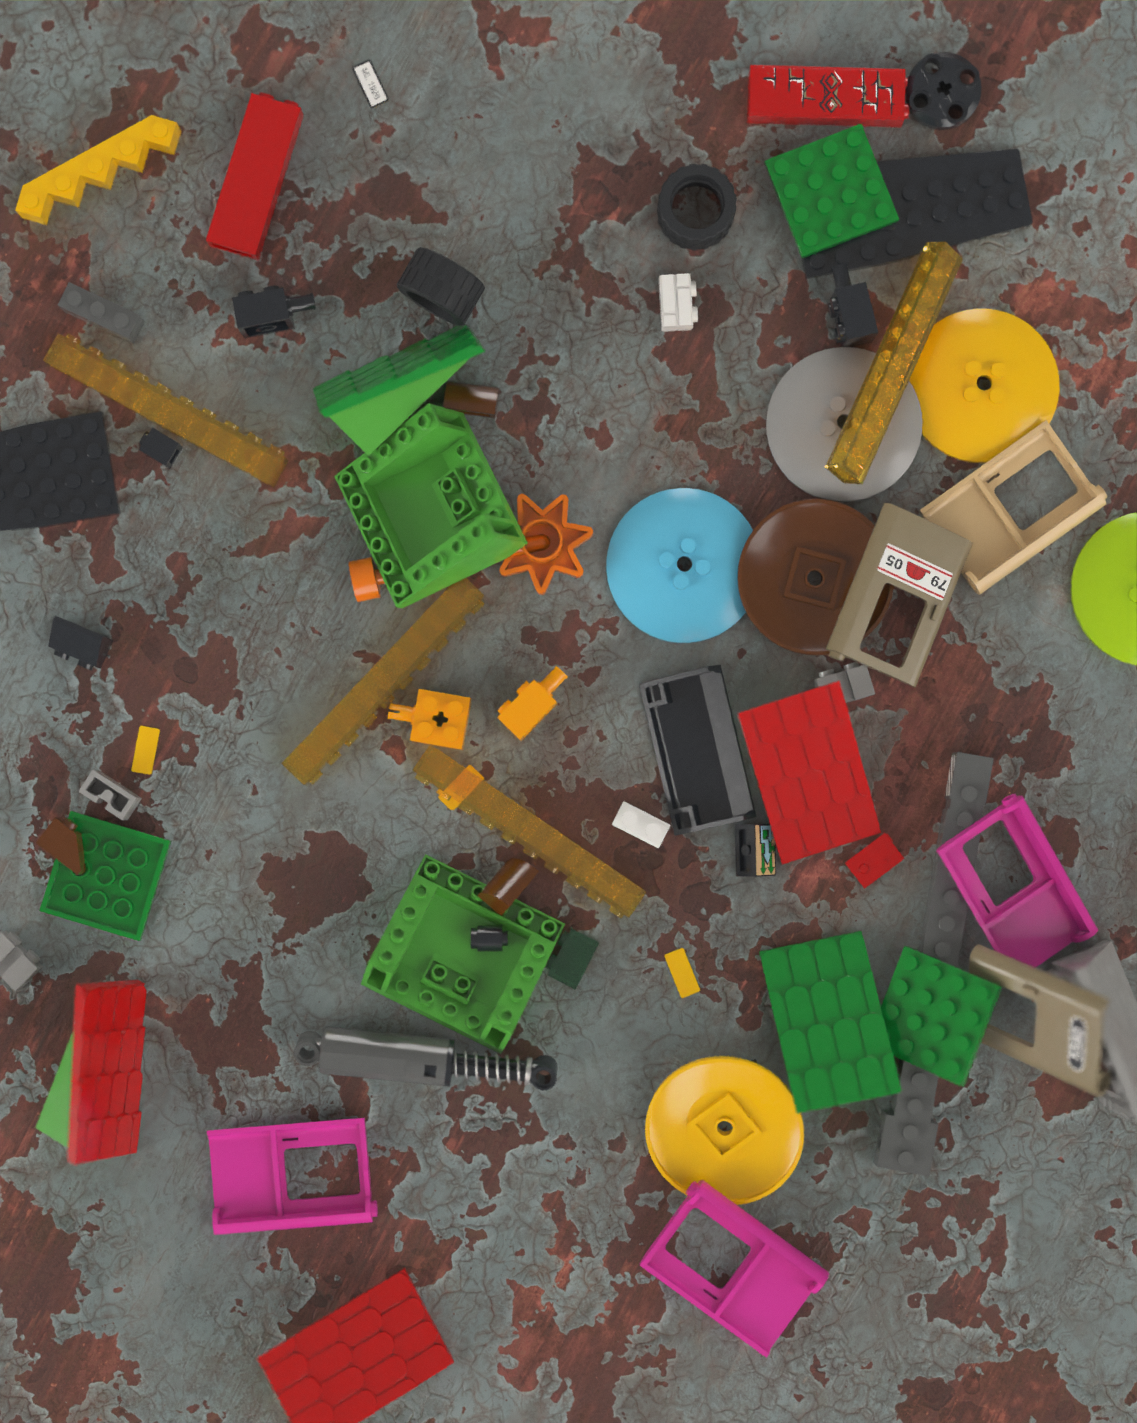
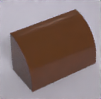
M448 381L443 407L462 412L464 415L496 418L499 388Z
M509 859L477 896L502 916L539 871L521 859Z

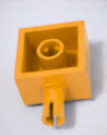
M555 666L541 682L533 680L529 683L525 681L516 691L519 696L513 702L508 699L498 709L500 715L497 718L522 741L557 705V701L552 697V693L568 676Z
M419 689L416 705L414 704V707L391 702L389 709L400 711V713L388 712V719L411 722L410 741L463 750L472 699ZM440 713H444V717L448 721L447 723H442L441 727H438V723L434 721L435 716L438 717Z

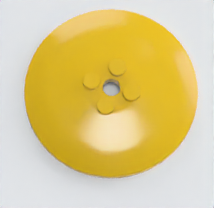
M976 308L964 310L938 321L917 342L911 352L905 370V376L912 384L920 402L923 423L922 436L944 454L966 462L987 463L1047 420L1050 423L1059 398L1058 368L1045 340L1032 326L1022 319L995 309ZM979 377L989 379L991 385L988 390H981L977 386V379Z
M714 1056L698 1059L683 1065L660 1084L652 1097L647 1111L645 1135L648 1150L655 1166L662 1176L677 1190L686 1195V1191L692 1182L696 1181L698 1183L700 1180H703L736 1205H741L766 1197L778 1189L790 1177L802 1153L804 1124L802 1114H796L791 1091L774 1073L759 1064L742 1058ZM722 1121H727L731 1123L733 1128L729 1131H722L718 1124Z

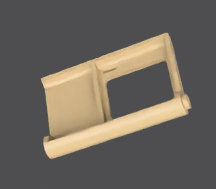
M1046 420L920 509V514L922 518L973 543L961 574L971 588L980 595L1104 507L1107 494L1100 485L1094 486L1089 482ZM1046 451H1051L1076 485L1077 492L1028 528L1021 530L995 495L994 489Z

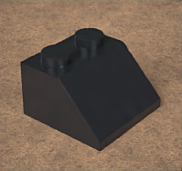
M55 616L48 647L55 649L54 655L66 660L70 656L79 660L77 665L92 671L94 666L101 669L113 640Z

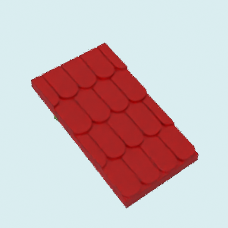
M840 681L737 713L781 865L881 833Z
M138 979L76 984L74 1030L36 1125V1129L68 1148L67 1160L74 1165L137 1153L142 1114L139 1111L143 1080L140 1070L146 1029L143 1026L147 995V990L144 987L145 983Z
M406 1268L391 1275L257 1358L291 1423H359L454 1363L448 1347Z

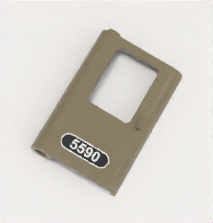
M980 944L976 945L970 955L969 973L1034 1000L1037 1005L1034 1044L990 1024L987 1025L981 1043L1098 1097L1103 1096L1108 1091L1111 1085L1110 1079H1112L1110 1072L1104 1069L1100 1070L1103 1018L1110 999Z

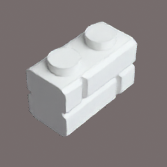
M689 273L660 275L661 331L692 330L693 322H698L697 306L692 307V297H696V281H691Z
M624 801L611 824L657 848L660 847L670 827V824Z

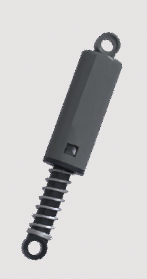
M329 1026L324 1028L322 1037L314 1031L301 1033L294 1050V1058L301 1065L311 1066L319 1061V1071L322 1074L450 1087L452 1074H455L456 1078L459 1075H465L466 1079H469L470 1076H476L477 1080L480 1077H486L488 1082L491 1078H496L498 1083L501 1079H506L509 1084L512 1080L518 1081L519 1085L522 1081H525V1085L529 1086L531 1083L536 1089L545 1091L554 1087L558 1072L557 1062L547 1055H541L535 1060H532V1057L519 1060L518 1055L515 1059H509L508 1055L504 1058H499L497 1053L494 1057L488 1056L487 1053H484V1056L477 1055L476 1051L473 1055L467 1054L466 1050L461 1054L456 1053L454 1039ZM304 1046H310V1047H312L314 1050H313V1051L306 1050V1049L304 1048ZM548 1071L550 1074L542 1075L539 1072Z

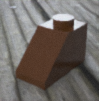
M64 817V819L54 818L36 844L74 873L81 875L86 871L82 835L76 830L78 825L67 817Z

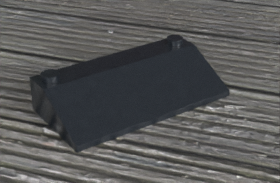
M721 665L707 666L639 684L674 835L757 817Z

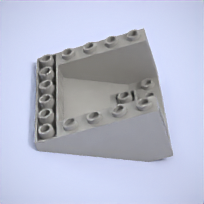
M1103 940L1048 962L1050 969L1047 972L1110 999L1109 1005L1104 1011L1101 1046L1103 1053H1101V1060L1106 1069L1110 1068L1113 1078L1110 1079L1111 1085L1108 1091L1103 1096L1098 1097L1103 1107H1107L1108 1110L1113 1111L1115 1114L1137 1124V1002L1112 941Z

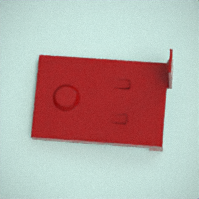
M884 832L844 862L864 889L905 859L892 843L893 840L888 833Z

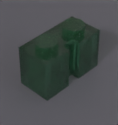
M571 927L569 932L564 930L557 943L562 947L557 956L551 955L545 968L549 969L547 976L576 990L599 945V941Z

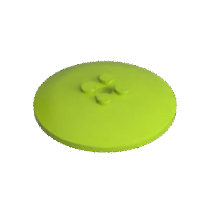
M1137 512L1116 518L1097 530L1081 549L1075 561L1071 577L1073 610L1086 636L1105 654L1118 661L1136 666Z

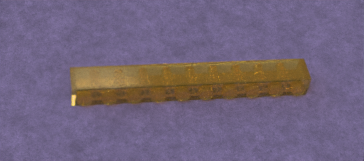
M926 242L825 468L843 483L863 484L963 261V258L947 242Z
M59 333L57 334L43 359L46 364L274 488L288 463L286 457L283 456L285 453L283 450L274 445L268 448L260 444L262 442L261 438L250 432L247 436L238 432L240 427L228 420L225 423L216 420L217 415L206 408H203L202 411L194 408V402L182 395L179 399L170 395L172 390L160 383L157 386L148 383L149 378L136 370L134 374L126 371V365L114 358L111 362L104 359V353L92 346L89 349L80 345L81 340L70 334H67L66 337Z
M467 578L450 585L281 764L303 785L307 786L309 783L314 785L323 776L321 770L327 764L332 766L341 757L339 751L345 745L350 747L359 738L357 732L363 726L368 728L377 719L375 713L381 707L386 709L395 700L393 694L399 688L404 690L413 681L411 675L417 669L421 672L431 662L428 657L435 650L439 653L449 643L446 638L453 631L457 634L467 624L464 619L471 612L475 615L485 605L482 601L485 598L484 594Z
M430 744L413 768V771L417 773L414 778L426 786L430 782L439 788L436 793L448 801L453 797L460 802L458 808L470 816L475 812L482 817L479 822L490 830H493L494 827L503 832L501 837L512 845L516 841L525 847L523 849L525 854L534 860L537 856L545 860L544 866L556 875L559 871L567 875L568 877L565 881L577 889L583 886L589 890L587 896L600 904L603 900L611 905L609 911L622 919L624 915L629 918L646 894L644 889Z

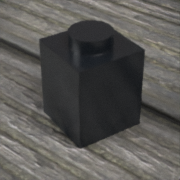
M153 427L150 432L146 431L139 442L141 445L139 450L143 454L168 469L172 467L183 449L178 442Z

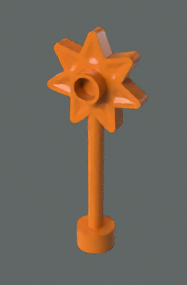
M519 494L517 497L518 524L528 544L506 558L499 571L503 577L528 571L539 595L546 593L555 572L576 578L583 576V568L573 550L593 536V529L589 526L567 522L569 501L565 494L557 497L543 510L525 494ZM368 557L349 561V571L357 602L381 598L379 585L385 584L379 569L375 568L373 558Z

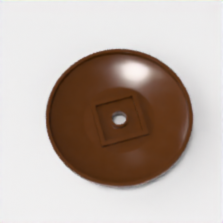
M826 499L796 501L784 505L766 516L752 531L743 547L737 575L738 590L743 608L759 632L768 640L786 650L804 655H828L830 651L826 650V646L875 525L857 510L845 504ZM812 571L820 573L822 577L821 583L817 586L811 585L808 582L807 576ZM886 583L883 586L863 639L872 633L883 619L892 599L893 585Z

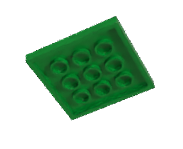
M862 124L764 161L801 258L899 221L898 214Z
M70 811L68 818L78 825L76 830L82 835L86 871L81 875H77L55 858L39 911L141 941L172 841Z
M904 946L881 1005L893 1056L954 1084L964 1086L1002 986L909 946Z

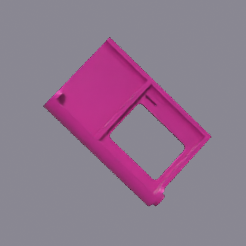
M1011 794L1001 801L1002 804L942 844L937 849V852L993 950L1036 968L1070 943L1083 942L1093 937L1098 932V928L1024 797ZM1001 820L1031 871L1033 881L998 906H995L964 853L963 845Z
M365 1118L207 1131L214 1196L212 1223L215 1235L373 1222V1217H378L377 1201H372ZM339 1144L356 1145L360 1192L358 1194L290 1199L288 1197L284 1156L286 1149Z
M700 1180L698 1183L694 1181L686 1191L688 1196L645 1253L640 1266L767 1358L772 1346L811 1292L816 1294L823 1287L828 1279L829 1272L705 1181ZM693 1208H698L750 1246V1252L723 1288L716 1287L665 1249L668 1241Z

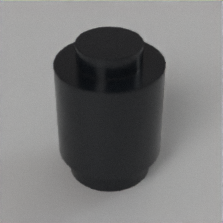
M478 925L477 928H471V949H477L478 952L503 951V946H508V930H503V925Z

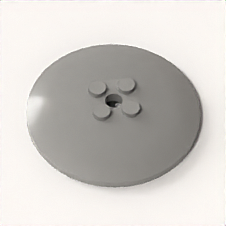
M837 347L825 349L805 357L782 377L769 403L766 431L769 448L776 464L795 486L817 498L836 502H853L873 497L885 491L903 476L919 448L923 423L917 394L908 378L897 366L886 358L865 349ZM841 416L850 417L852 420L851 427L841 429L837 425L838 418Z

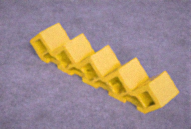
M151 115L23 185L15 211L24 219L47 225L54 201L79 208L86 183L111 190L118 166L143 173L149 149L175 155L181 134L180 127L177 122Z

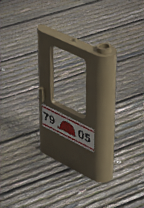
M884 503L826 646V650L830 651L829 656L839 661L849 658L916 688L973 543L903 508ZM886 583L925 601V607L900 667L891 665L860 649L865 631L883 586Z

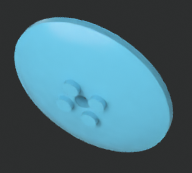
M675 488L648 496L624 515L614 530L609 543L606 573L614 601L620 611L634 626L657 639L674 643H694L718 636L732 627L746 613L739 595L737 575L743 547L753 529L746 518L732 504L707 491L692 488ZM682 557L689 558L692 562L691 569L685 572L679 570L677 567L678 559Z

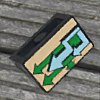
M735 824L736 877L776 875L775 841L770 824Z

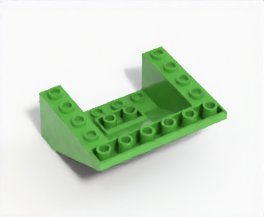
M429 403L401 424L369 456L366 453L362 454L335 475V479L397 608L411 605L510 557L528 544L462 412Z
M425 854L368 962L361 985L501 1054L524 1011L565 923L517 899L500 916L477 896L486 884ZM478 925H503V930H508V946H503V951L478 952L477 949H471V928H477Z

